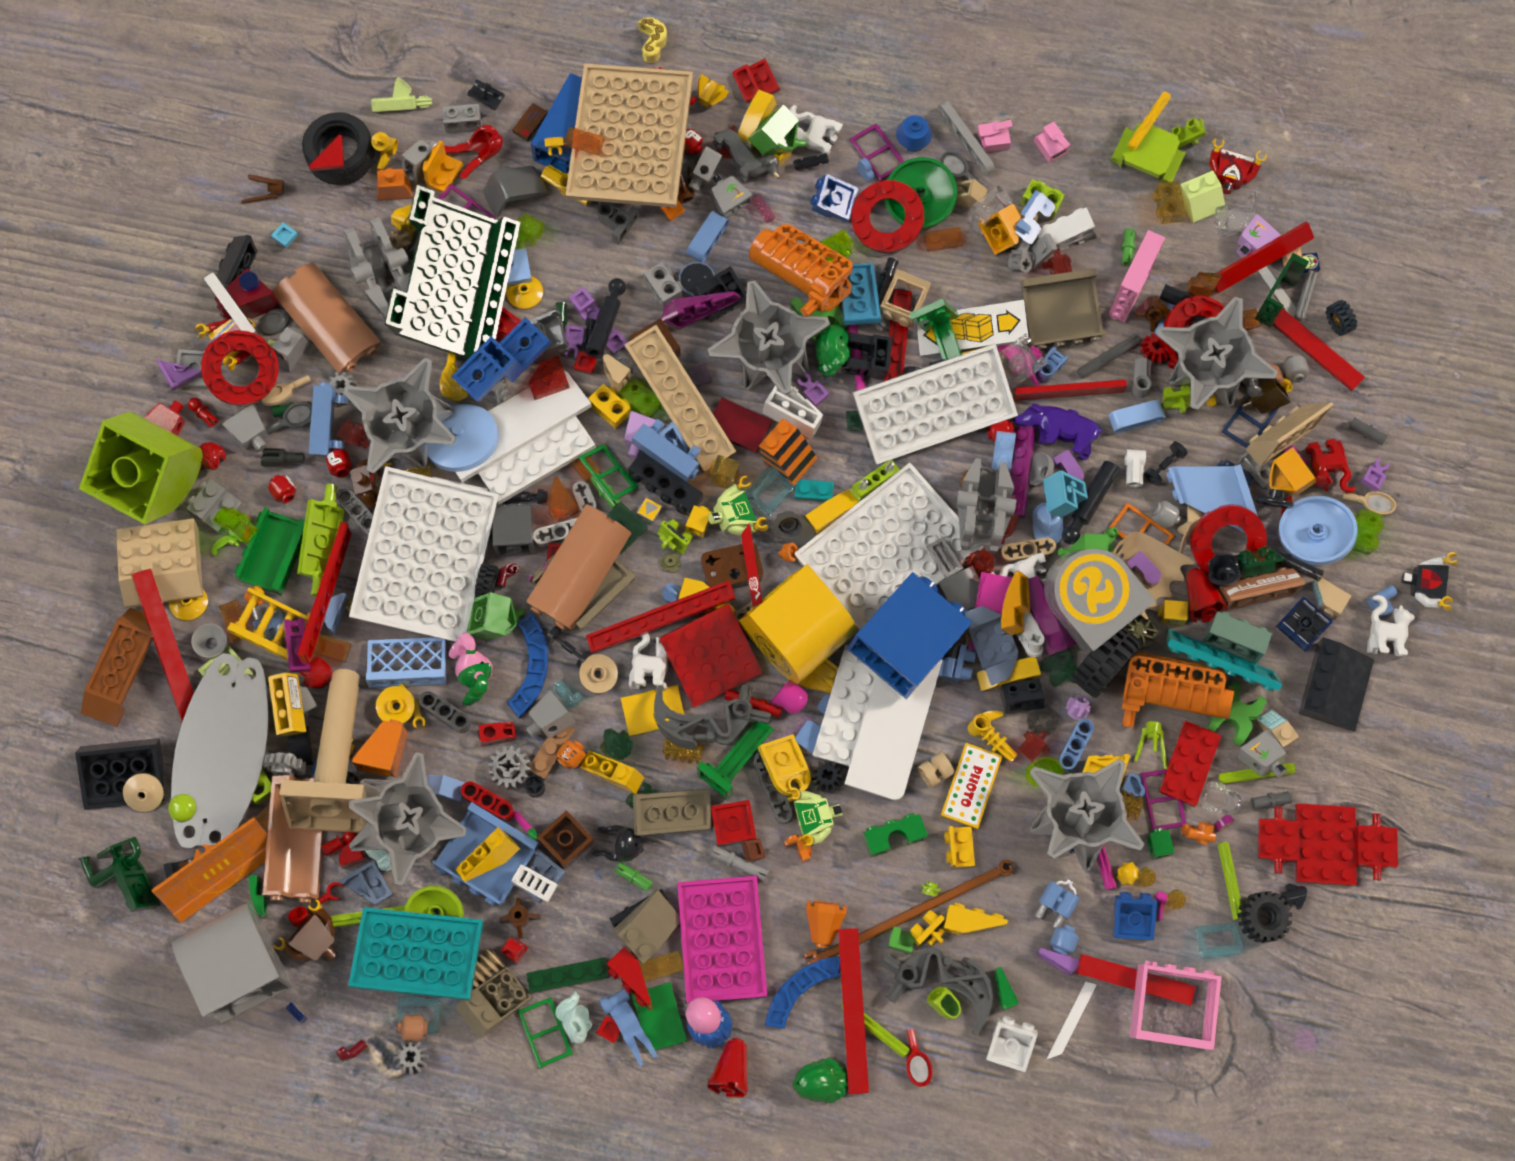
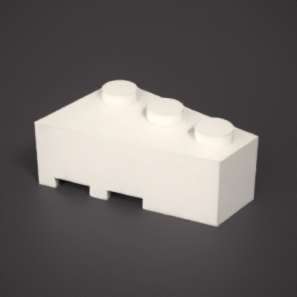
M1087 207L1084 209L1079 208L1067 217L1062 216L1050 225L1045 224L1041 226V231L1038 234L1039 239L1044 234L1051 235L1057 247L1054 253L1068 249V245L1078 242L1079 245L1085 242L1084 239L1094 237V239L1100 238Z
M775 385L764 403L762 413L778 422L785 419L797 427L802 435L812 439L821 425L823 414L808 399H805L796 387L791 386V392L784 395Z

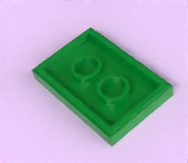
M670 982L647 988L653 1007L651 1010L646 1006L642 1008L635 1000L637 997L631 993L640 1026L655 1051L687 1042Z

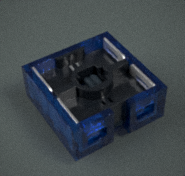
M1303 596L1276 627L1300 649L1306 652L1333 621Z

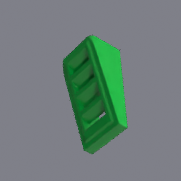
M998 967L994 970L1001 1009L1004 1012L1016 1006L1018 1000L1002 968Z

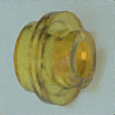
M1144 867L1139 871L1138 884L1143 887L1153 885L1156 875L1151 868Z
M1175 889L1169 893L1167 904L1172 909H1180L1184 906L1186 897L1182 891Z

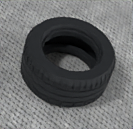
M334 112L322 115L308 126L303 136L302 150L308 167L320 155V149L324 142L338 135L353 138L358 145L354 155L344 161V169L311 172L319 180L331 185H347L358 181L371 169L375 157V148L371 143L372 137L369 129L362 120L349 113Z

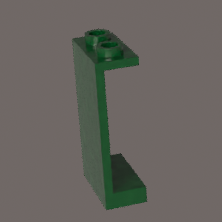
M1295 253L1291 255L1255 316V320L1271 328L1284 306L1271 298L1281 280L1295 287L1309 263L1308 260Z

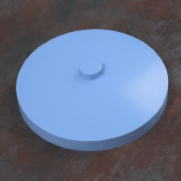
M459 404L452 406L455 413L442 421L444 426L456 437L455 443L453 445L428 444V458L437 467L452 472L467 471L484 463L495 451L499 439L498 427L488 411L476 405Z
M1326 496L1305 497L1294 502V507L1286 509L1279 524V538L1285 551L1291 554L1293 558L1309 565H1329L1343 559L1354 547L1357 538V522L1350 509L1336 499Z

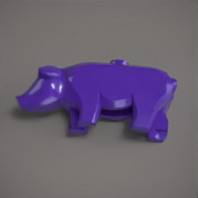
M1032 404L1024 413L1013 417L1017 425L1037 427L1039 429L1037 443L1041 445L1054 444L1057 439L1063 442H1072L1074 446L1071 451L1078 454L1077 458L1084 461L1091 454V444L1098 439L1102 432L1097 423L1089 418L1078 415L1079 412L1073 409H1068L1067 411L1059 407Z

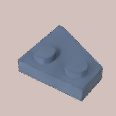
M539 849L535 851L534 863L530 869L558 884L566 876V872ZM532 877V878L530 879V881H529V883L527 884V886H530V885H531V883H532L534 877ZM539 880L534 890L537 891L542 881ZM546 884L541 894H545L549 885ZM526 892L539 904L543 902L542 899Z
M374 861L340 879L344 886L375 906L394 896Z

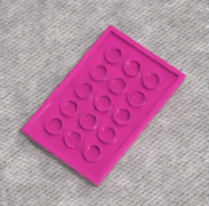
M757 876L677 882L687 1004L699 997L715 1001L767 997Z

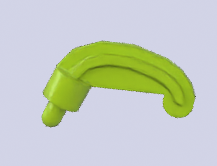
M224 536L212 546L211 553L215 556L218 554L217 550L227 544L237 547L240 544L234 537Z

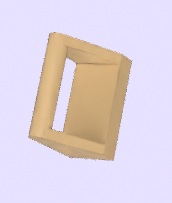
M606 354L603 356L606 377L611 387L621 397L632 383L631 371L628 367Z

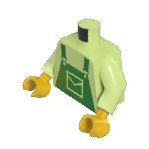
M742 476L738 485L734 484L726 489L717 499L714 512L708 515L710 524L719 523L723 532H730L740 537L749 522L751 533L757 532L758 529L760 531L768 529V525L760 526L761 523L767 521L766 518L760 517L756 521L745 491L740 490L751 487V482L747 485L742 484L748 478L747 476Z
M797 788L787 790V792L792 793V797L787 798V800H797L794 801V808L802 833L799 841L804 840L806 842L802 848L806 849L810 845L823 842L831 833V828H833L832 818L842 816L840 804L829 807L827 799L822 798L818 794L800 791Z

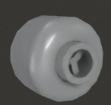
M1292 354L1283 362L1284 374L1288 380L1299 383L1308 376L1309 367L1305 357L1299 354Z
M1168 501L1157 502L1151 511L1153 522L1165 529L1176 526L1180 521L1178 507Z

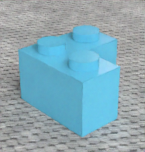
M1062 470L1043 480L1047 510L1059 518L1078 509L1077 504L1088 498L1085 482Z

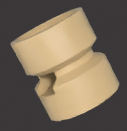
M942 752L932 757L931 762L926 761L917 767L922 779L930 788L939 784L941 778L947 779L954 774L951 763Z

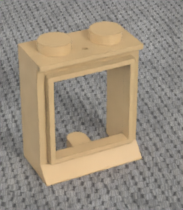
M897 269L880 306V314L887 320H893L904 327L913 328L915 323L910 319V311L890 304L888 301L897 281L907 284V288L911 290L914 287L922 290L914 311L922 308L931 282Z

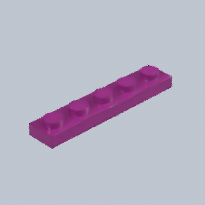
M1034 427L1015 428L1016 437L1010 477L1014 486L1011 499H1016L1014 516H1011V518L1026 517L1036 430Z

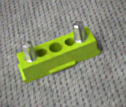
M891 459L852 485L850 492L859 502L900 471V469Z

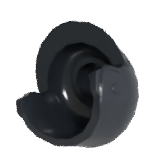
M1232 554L1216 555L1208 563L1209 580L1221 587H1230L1236 584L1241 577V565L1236 556Z

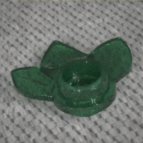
M1062 650L1056 652L1054 656L1043 660L1040 670L1049 672V680L1053 687L1061 685L1066 679L1071 683H1075L1071 676L1077 669V666L1072 663L1073 658L1069 651ZM1061 656L1066 657L1065 663L1060 662Z

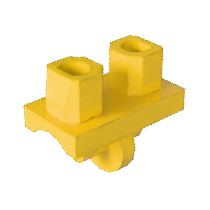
M929 910L922 918L929 927L924 930L916 923L909 931L915 939L914 943L918 947L929 935L931 938L927 943L930 946L935 942L940 945L944 942L941 936L945 931L942 928L937 932L934 930L945 918Z

